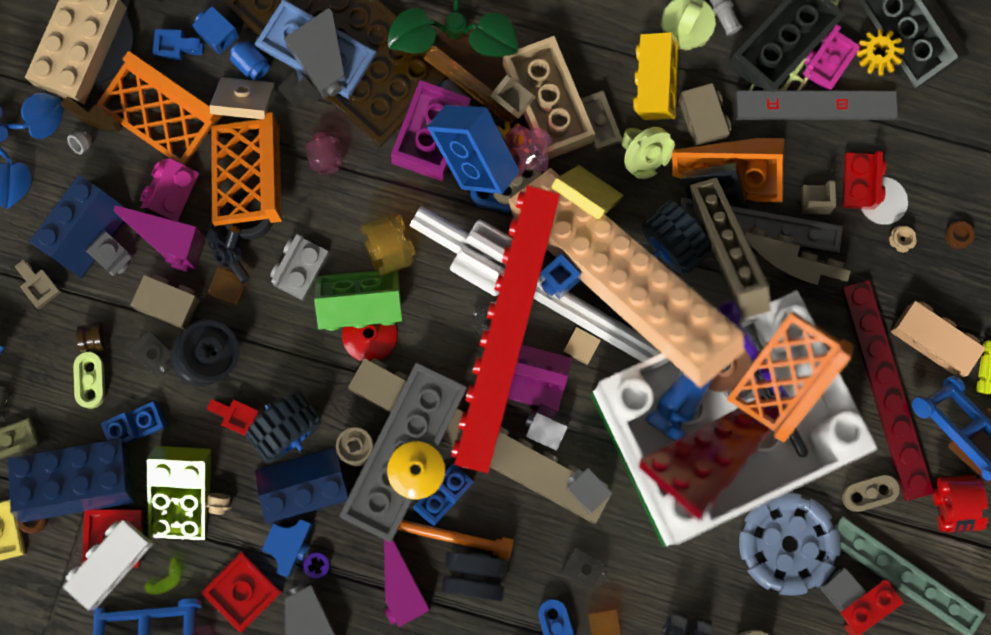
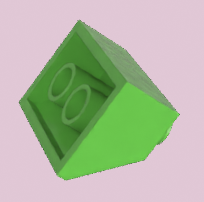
M398 269L316 276L314 301L318 329L333 331L341 327L353 326L355 328H363L369 324L393 325L396 322L402 321Z

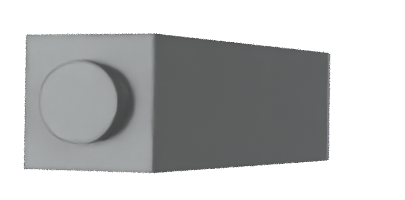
M328 8L284 38L286 47L323 98L329 95H337L343 90V85L346 84L335 21L332 11Z
M303 583L289 590L291 596L285 598V635H337L314 585L307 587Z

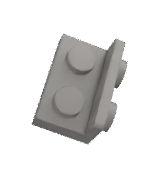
M297 233L294 239L290 238L283 251L286 255L281 263L277 262L270 277L273 278L271 282L275 287L304 301L329 252L305 240L302 235Z

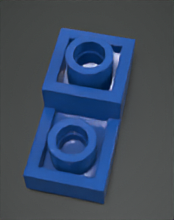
M152 401L136 410L124 412L101 423L107 441L122 439L125 445L168 427L158 401Z
M453 463L445 472L443 482L438 490L432 495L420 499L413 509L434 527L474 482Z

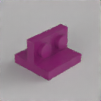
M521 345L508 399L535 407H540L543 404L558 411L572 358Z

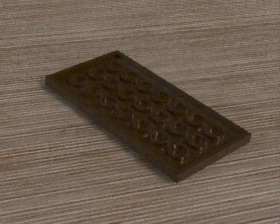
M227 0L225 5L254 33L260 36L282 0ZM286 0L314 17L330 8L337 30L376 51V56L349 99L339 93L335 96L329 95L326 98L380 148L402 127L419 80L439 87L443 81L447 80L455 72V69L432 48L418 54L389 49L388 35L391 25L397 16L379 0ZM296 70V71H297L300 75H302L311 85L314 86V84L312 83V81L309 79V77H308L307 75H305V74H303L302 72Z

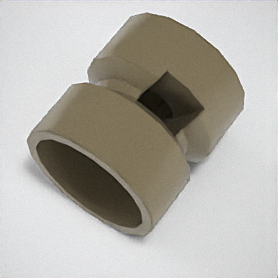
M355 427L343 431L336 442V450L339 457L345 463L354 467L365 466L375 446L374 441L366 431Z

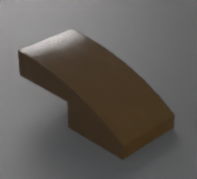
M68 96L60 104L67 113L87 125L110 132H120L122 129L114 118L96 104L89 112Z

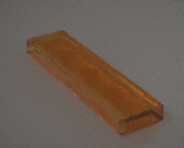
M436 46L429 50L424 58L427 62L501 120L510 124L515 121L517 117L490 96L493 93L491 89Z

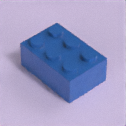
M445 105L427 126L460 188L463 190L503 194L520 172L503 140V136L492 119L491 113L486 107Z

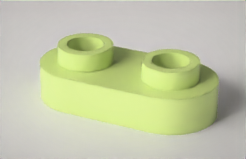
M91 352L80 354L74 361L75 399L79 405L88 409L100 406L105 399L104 363L98 355ZM89 363H94V370L87 372L86 366ZM94 390L95 397L89 400L87 394L89 391Z

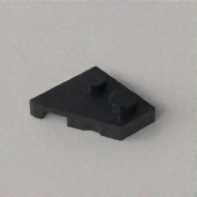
M736 163L682 172V181L689 199H692L690 185L717 178L728 202L739 204V208L748 209V199Z

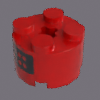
M978 474L942 476L938 478V489H933L932 500L935 506L939 505L940 515H938L937 523L940 532L983 531L986 528L988 518H982L983 509H988L987 496L982 479H976Z

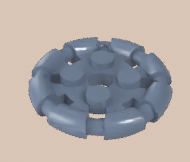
M783 493L752 508L744 520L746 524L743 532L740 531L739 536L741 559H745L750 576L765 589L769 590L772 588L779 591L781 595H802L808 593L807 590L810 588H819L833 574L836 568L834 566L836 557H840V534L838 528L835 529L830 520L833 517L817 501L812 498L810 500L801 498V494ZM797 508L805 511L803 518L794 516ZM778 509L781 517L772 520L770 512ZM820 524L824 534L817 537L813 527ZM756 527L765 529L762 539L754 536ZM786 536H791L796 540L797 545L793 552H787L782 547V541ZM819 550L826 552L823 562L815 559L819 554ZM762 552L766 561L759 564L755 554ZM806 568L809 577L801 579L798 572ZM776 569L785 572L782 580L774 577Z

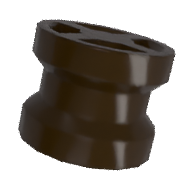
M95 323L92 327L77 326V343L81 353L89 352L90 349L105 350L106 338L101 323Z

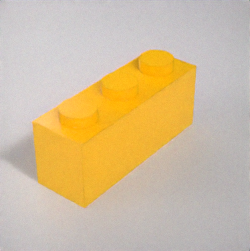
M672 32L641 34L640 44H637L636 47L639 70L635 71V83L638 86V93L634 97V110L643 120L676 118L679 41Z

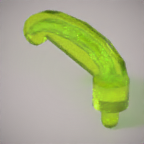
M174 557L171 558V566L168 567L169 576L154 586L151 583H146L144 589L147 593L158 595L168 592L178 584L181 571L180 565H177Z

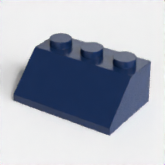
M78 175L29 242L83 278L96 261L85 249L104 230L113 238L124 223L113 211L115 205L125 207L97 186Z
M336 447L255 470L260 505L265 523L269 525L346 503L350 496Z

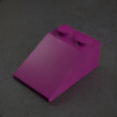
M419 80L391 153L392 164L443 182L448 164L427 126L445 105L469 106L471 98Z
M115 205L113 211L166 259V262L171 264L172 268L186 272L188 268L197 269L206 240L197 227Z

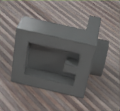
M105 230L85 249L112 276L116 273H123L131 263L129 260L132 256Z

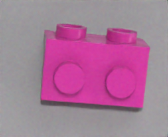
M838 24L820 42L822 46L819 51L812 50L803 63L807 65L803 75L827 91L833 88L861 47L839 33L838 31L841 26Z
M170 158L157 162L151 174L154 177L150 187L147 186L141 195L140 200L143 202L141 209L178 222L199 173Z

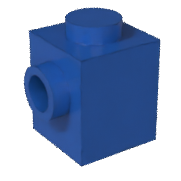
M212 6L207 11L204 10L199 13L193 24L196 33L219 55L239 37L235 27Z
M560 254L540 272V280L542 281L540 286L550 297L555 295L560 300L580 281L581 274Z

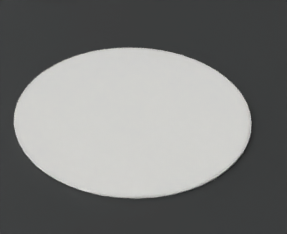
M882 177V186H885L886 189L884 202H881L875 210L862 209L867 218L875 223L891 224L901 219L905 214L908 206V197L900 183L891 178Z

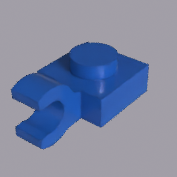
M155 29L153 56L155 58L182 60V52L192 55L203 54V43H200V39L184 38L182 30Z

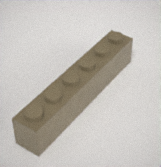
M713 178L690 185L694 211L703 231L708 237L711 249L733 299L742 313V319L770 312L768 285L718 179Z

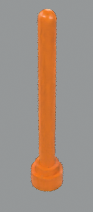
M402 520L398 528L399 531L493 552V555L498 556L499 560L508 562L514 539L506 537L493 541Z

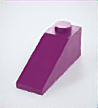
M384 539L385 601L388 605L384 611L390 623L394 624L396 622L400 627L428 612L430 608L394 540L389 542Z

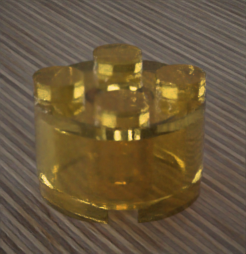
M390 214L360 226L362 235L367 234L369 240L364 242L375 271L379 269V277L412 265L415 250L411 240H406L403 230H405V225L400 214L396 216Z

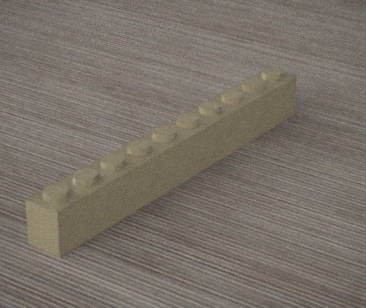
M364 358L348 389L391 413L409 377L399 371L395 375L386 370L387 365L375 358L371 362ZM461 405L458 406L442 439L443 442L452 447L455 440L461 441L463 430L458 429L462 416V411L459 410ZM500 427L490 468L593 524L597 523L610 496L591 514H588L566 490L570 486L567 480L578 468L572 465H568L567 468L557 463L559 458L546 451L542 455L532 450L534 447L532 443L522 438L516 441L508 437L509 431Z

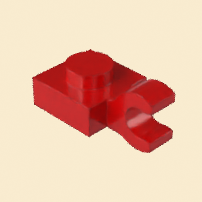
M211 399L207 410L224 417L222 426L244 436L249 426L257 419L259 414L258 410L235 400L228 407Z

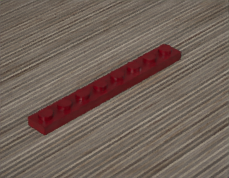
M870 281L843 287L841 289L904 501L932 495L934 491Z

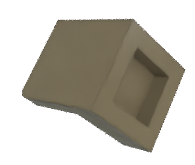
M508 74L490 95L518 119L536 98Z
M829 180L826 185H803L801 187L802 214H829L836 207L835 180Z

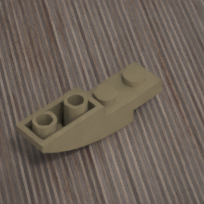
M751 227L750 231L743 229L747 242L767 261L789 275L818 285L820 275L844 281L849 279L851 271L844 267L845 262L828 258L827 262L817 260L818 255L805 251L801 252V256L798 255L800 246L793 242V237L778 234L777 238L767 236L768 231L756 227Z

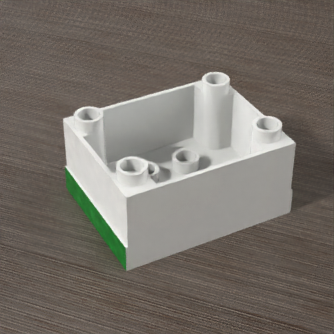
M798 291L771 302L770 312L741 320L748 333L752 331L757 341L755 344L760 352L791 311L814 325ZM792 322L787 328L789 339L805 337L803 328ZM823 341L811 342L814 355L827 354L828 350ZM806 343L791 345L793 358L809 356ZM786 346L773 347L771 350L772 359H788ZM661 353L601 381L590 395L662 547L678 544L877 449L838 373L796 427L809 451L808 456L805 458L799 457L789 437L783 443L774 437L775 431L772 430L768 437L764 438L759 444L754 455L751 454L746 465L729 487L722 491L714 506L708 509L703 520L699 522L638 468L641 458L674 442V440L662 434L644 420L651 411L656 409L660 397L677 380L682 371ZM811 362L795 364L798 377L807 376L813 372ZM731 364L724 368V372L730 368ZM790 365L774 367L778 379L792 377ZM794 384L782 385L790 397L796 394ZM759 388L760 397L763 395L768 399L763 388ZM708 389L692 421L681 424L686 434L737 409V406L727 401L732 390L728 392H715ZM753 389L741 390L737 395L746 402L756 399Z

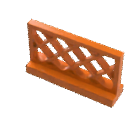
M128 51L122 59L125 63L96 105L164 155L185 166L211 129V126L214 123L217 124L223 115L211 114L209 105ZM130 71L136 75L138 87L124 89L123 79ZM142 80L148 83V85H143ZM155 88L158 91L159 102L146 104L144 90ZM139 91L141 105L128 108L125 94ZM120 95L123 109L112 111L106 107L112 96ZM163 95H165L166 97H168L170 100H165V101H164V96H163ZM178 104L181 117L167 119L165 105ZM160 106L163 120L149 123L147 109ZM142 110L144 124L137 126L130 124L129 112ZM185 110H187L192 115L186 116ZM119 114H124V119ZM198 118L205 123L198 133L189 134L187 120ZM182 121L184 136L171 138L169 124ZM164 125L166 139L153 140L150 127ZM140 129H145L146 134L140 131ZM185 140L187 150L179 158L173 153L172 142ZM166 143H167V148H168V149H166L165 147H163L161 144H166Z
M267 113L265 119L211 126L212 223L214 226L269 219L271 223L282 222L280 130L273 113ZM259 129V135L252 142L244 137L249 130ZM232 133L234 137L225 146L219 142V134ZM241 140L248 146L238 156L231 149ZM255 150L260 154V158L251 166L244 160ZM228 154L235 160L226 169H223L219 166V162ZM242 164L249 170L238 180L231 173ZM255 174L260 178V183L251 190L245 183ZM228 177L235 184L225 194L220 190V185ZM242 188L249 194L238 204L231 198ZM254 198L261 202V211L248 212L245 209ZM227 202L236 207L229 215L220 216V209Z
M791 311L729 394L727 401L774 430V437L784 443L850 359L853 345L844 339L841 342ZM793 322L803 328L805 337L789 339L787 328ZM823 341L831 349L827 354L814 355L811 342ZM806 343L809 356L793 358L791 345ZM786 346L788 359L773 360L771 355L772 348ZM811 362L813 372L810 375L798 377L795 364ZM790 365L792 377L777 379L774 367ZM761 368H769L772 380L757 382L755 371ZM794 384L796 394L791 397L781 398L779 385ZM774 386L776 398L761 400L759 388ZM753 389L756 401L746 402L737 395L741 390ZM778 405L780 415L776 420H773L764 413L763 406Z

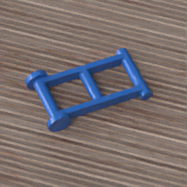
M951 375L944 380L943 388L929 397L918 396L912 402L913 410L921 418L931 417L982 470V477L985 480H991V462L968 439L981 429L991 438V421L964 394L965 385L959 377ZM949 396L973 420L960 430L936 406Z
M183 599L178 602V607L106 613L104 608H96L94 610L93 635H105V622L139 619L138 635H150V618L184 615L183 635H195L196 610L202 608V601L198 599Z

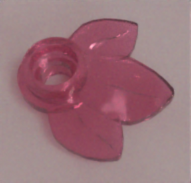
M515 126L508 131L506 144L520 171L516 178H519L527 167L535 171H546L548 169L549 158L544 148L548 147L553 140L545 130L540 128L529 130L524 126ZM519 135H522L524 138L521 145L517 143Z

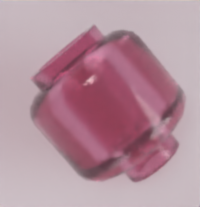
M327 132L314 134L312 136L313 139L305 146L310 169L317 171L319 175H327L338 171V167L343 163L339 139L329 136Z

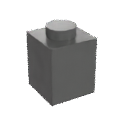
M589 468L584 473L578 469L567 480L570 486L566 490L588 514H591L612 494Z
M846 568L836 570L819 587L840 613L844 608L866 593Z

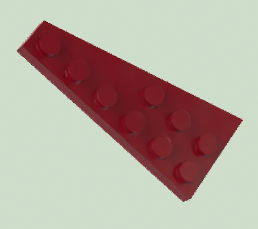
M763 395L761 396V400H766ZM763 406L764 413L773 420H776L780 415L777 406ZM737 408L641 458L638 468L701 522L708 509L714 506L722 491L729 487L746 465L748 458L751 454L754 455L759 444L764 438L768 437L772 429L740 408Z

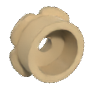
M898 226L892 230L889 242L897 251L907 252L909 248H913L916 245V234L910 227ZM904 237L905 241H901L900 238Z
M221 493L208 494L205 507H209V513L225 514L226 510L232 508L230 496Z

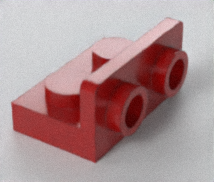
M876 151L874 154L846 152L843 168V208L875 210L881 202H884L886 189L885 186H882V176L886 173L887 162L883 159V151Z
M883 580L841 611V615L847 622L843 626L849 635H861L904 602L887 580Z

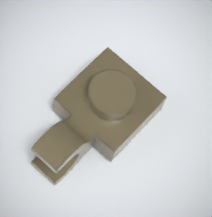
M25 260L14 266L26 280L20 288L37 309L42 308L61 293L44 270L36 274L34 269Z

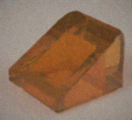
M218 267L208 293L212 297L237 305L245 283L241 284L235 274Z
M617 609L588 613L591 635H620Z

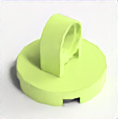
M673 0L665 9L661 21L664 33L672 32L679 41V48L684 50H691V48L705 45L711 38L716 24L714 12L710 5L703 0Z
M652 127L644 131L635 128L626 129L621 142L622 146L627 150L624 159L626 169L638 179H647L656 175L657 172L654 170L661 164L666 166L672 157L675 143L670 138L671 135L661 127Z

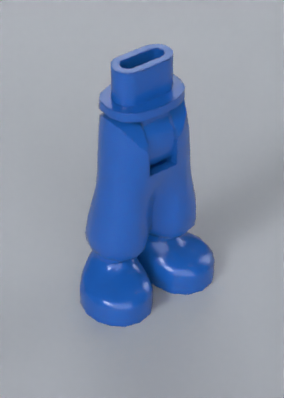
M682 371L677 380L660 397L656 409L651 411L644 421L674 441L687 435L682 429L681 424L692 421L713 378L700 388Z

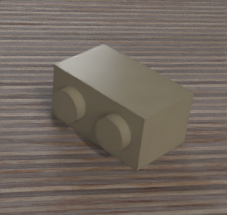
M713 83L682 92L678 101L693 146L711 145L726 141L730 134L729 131H731V124L728 116L723 115L721 106H723L722 97L718 90L715 91Z
M155 274L153 278L144 275L130 306L139 312L185 330L189 326L200 301L193 295L195 291L183 285H179L178 289L168 285L169 280Z

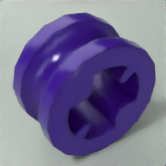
M312 553L304 561V571L311 578H321L329 571V559L323 553ZM318 557V561L320 559L324 561L325 565L321 567V573L317 574L315 573L316 570L312 572L309 569V565L313 563L312 558Z

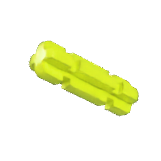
M987 340L983 343V347L986 349L983 352L984 356H981L978 374L980 381H977L976 391L980 394L990 395L991 340Z

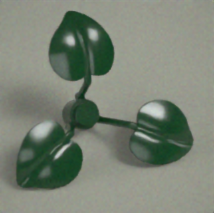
M454 0V12L447 15L445 25L435 20L428 21L425 11L419 8H411L403 11L396 17L388 35L389 49L418 54L429 50L435 42L436 32L431 25L441 29L442 33L446 32V35L453 40H459L465 34H468L470 30L475 29L469 36V43L478 53L492 57H505L518 52L514 27L506 16L499 13H488L481 17L479 25L472 23L466 26L464 15L459 13V0Z

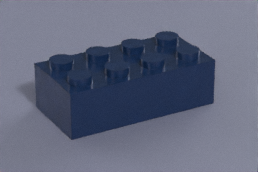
M122 439L8 458L10 513L21 523L134 503L130 450Z

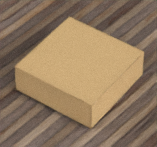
M576 327L563 353L588 365L601 340Z

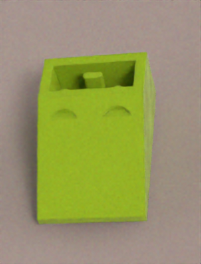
M155 446L147 459L148 537L205 540L208 507H205L210 492L211 449Z

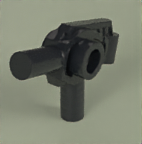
M212 224L206 233V238L208 239V245L214 252L216 262L227 270L232 269L241 284L248 282L250 276L240 263L242 253L237 244L241 229L237 226H230L226 237L221 233L219 225L214 226Z

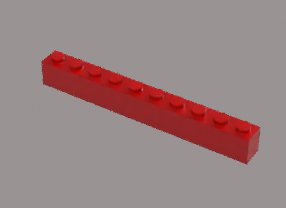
M526 186L525 192H519L516 208L521 209L518 220L512 219L509 235L514 236L511 247L505 246L501 263L506 264L504 275L498 274L494 288L495 291H499L496 303L491 301L487 318L492 319L489 330L484 329L480 346L485 347L482 358H476L473 374L478 375L475 386L469 385L466 401L471 402L468 413L462 412L458 429L463 430L461 441L455 440L451 454L452 457L456 458L455 465L485 473L489 472L560 198L559 193Z

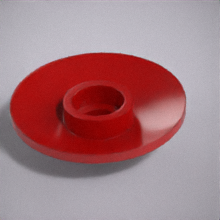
M381 323L369 324L363 328L343 327L342 341L345 349L353 358L363 362L364 358L370 362L373 358L380 361L386 358L394 349L397 341V329L395 324L382 325ZM372 329L374 331L373 337L365 338V330Z

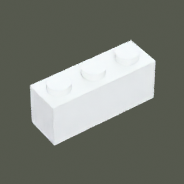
M129 521L115 522L106 531L105 535L108 537L102 544L99 545L97 543L88 551L86 562L81 567L76 566L66 577L68 582L63 588L87 610H95L154 544Z

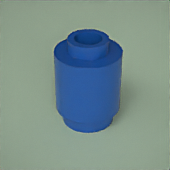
M240 41L232 47L230 61L248 79L252 78L254 81H258L269 71L270 66L267 64V59L249 41Z

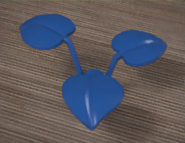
M35 93L29 96L21 108V116L25 123L9 124L0 122V143L6 140L8 129H25L28 127L30 135L36 139H43L52 135L60 125L63 116V107L60 105L62 100L60 97L46 93ZM0 106V118H1V116H2V108H1V106ZM0 147V154L6 160V164L0 163V206L7 209L27 194L32 178L25 164L20 162L12 164L10 156Z

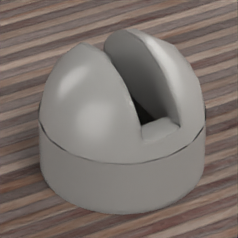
M83 130L75 131L67 138L69 146L77 154L84 153L92 144L91 135Z

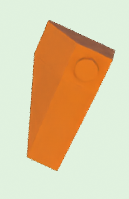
M754 138L672 150L674 177L682 179V172L736 163L748 200L755 202L783 201L784 138Z

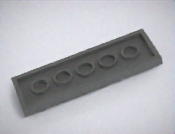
M418 363L415 364L339 516L340 518L392 542L412 499L400 495L392 487L387 471L389 460L396 449L409 442H424L437 450L467 387ZM414 464L411 466L410 472L412 475L420 474V465Z

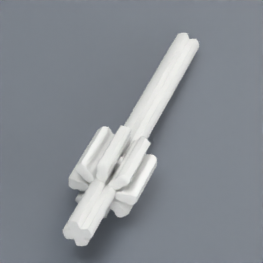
M420 206L409 226L457 253L450 266L452 272L493 296L499 295V291H495L494 288L498 274L504 275L506 264L501 263L505 246L511 247L513 238L480 219L477 220L471 232L467 233L425 207ZM539 275L534 295L535 300L641 362L655 357L659 353V350L643 335L570 292H567L560 300L555 295L550 297L540 286L542 281Z

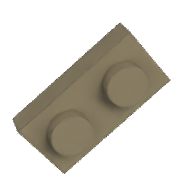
M601 91L581 98L595 132L593 144L596 152L621 143L622 137L604 92Z

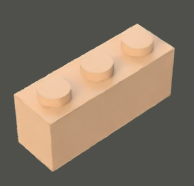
M914 301L909 304L890 331L959 378L969 375L986 349L979 344L980 340L969 333L964 334L956 328L957 325L953 321L945 317L940 318L933 313L932 307L924 302L918 303Z

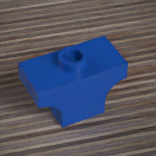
M299 520L291 528H283L273 524L262 551L275 557L278 563V574L291 577L298 559L303 561L309 548L306 541L313 524L303 520Z

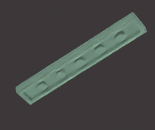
M840 517L834 528H838L840 534L841 551L883 580H887L892 586L963 635L974 634L985 617V613L845 517Z

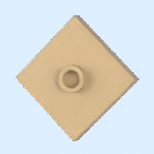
M221 77L210 103V113L265 119L275 91V84Z

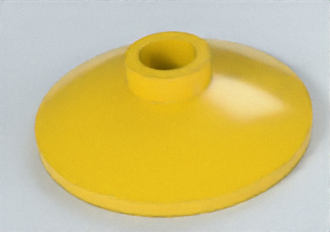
M417 441L409 442L400 446L392 454L388 463V478L392 487L400 495L410 499L426 498L435 493L443 482L445 475L444 461L440 453L431 445ZM414 464H418L421 467V472L418 475H412L410 472V468Z

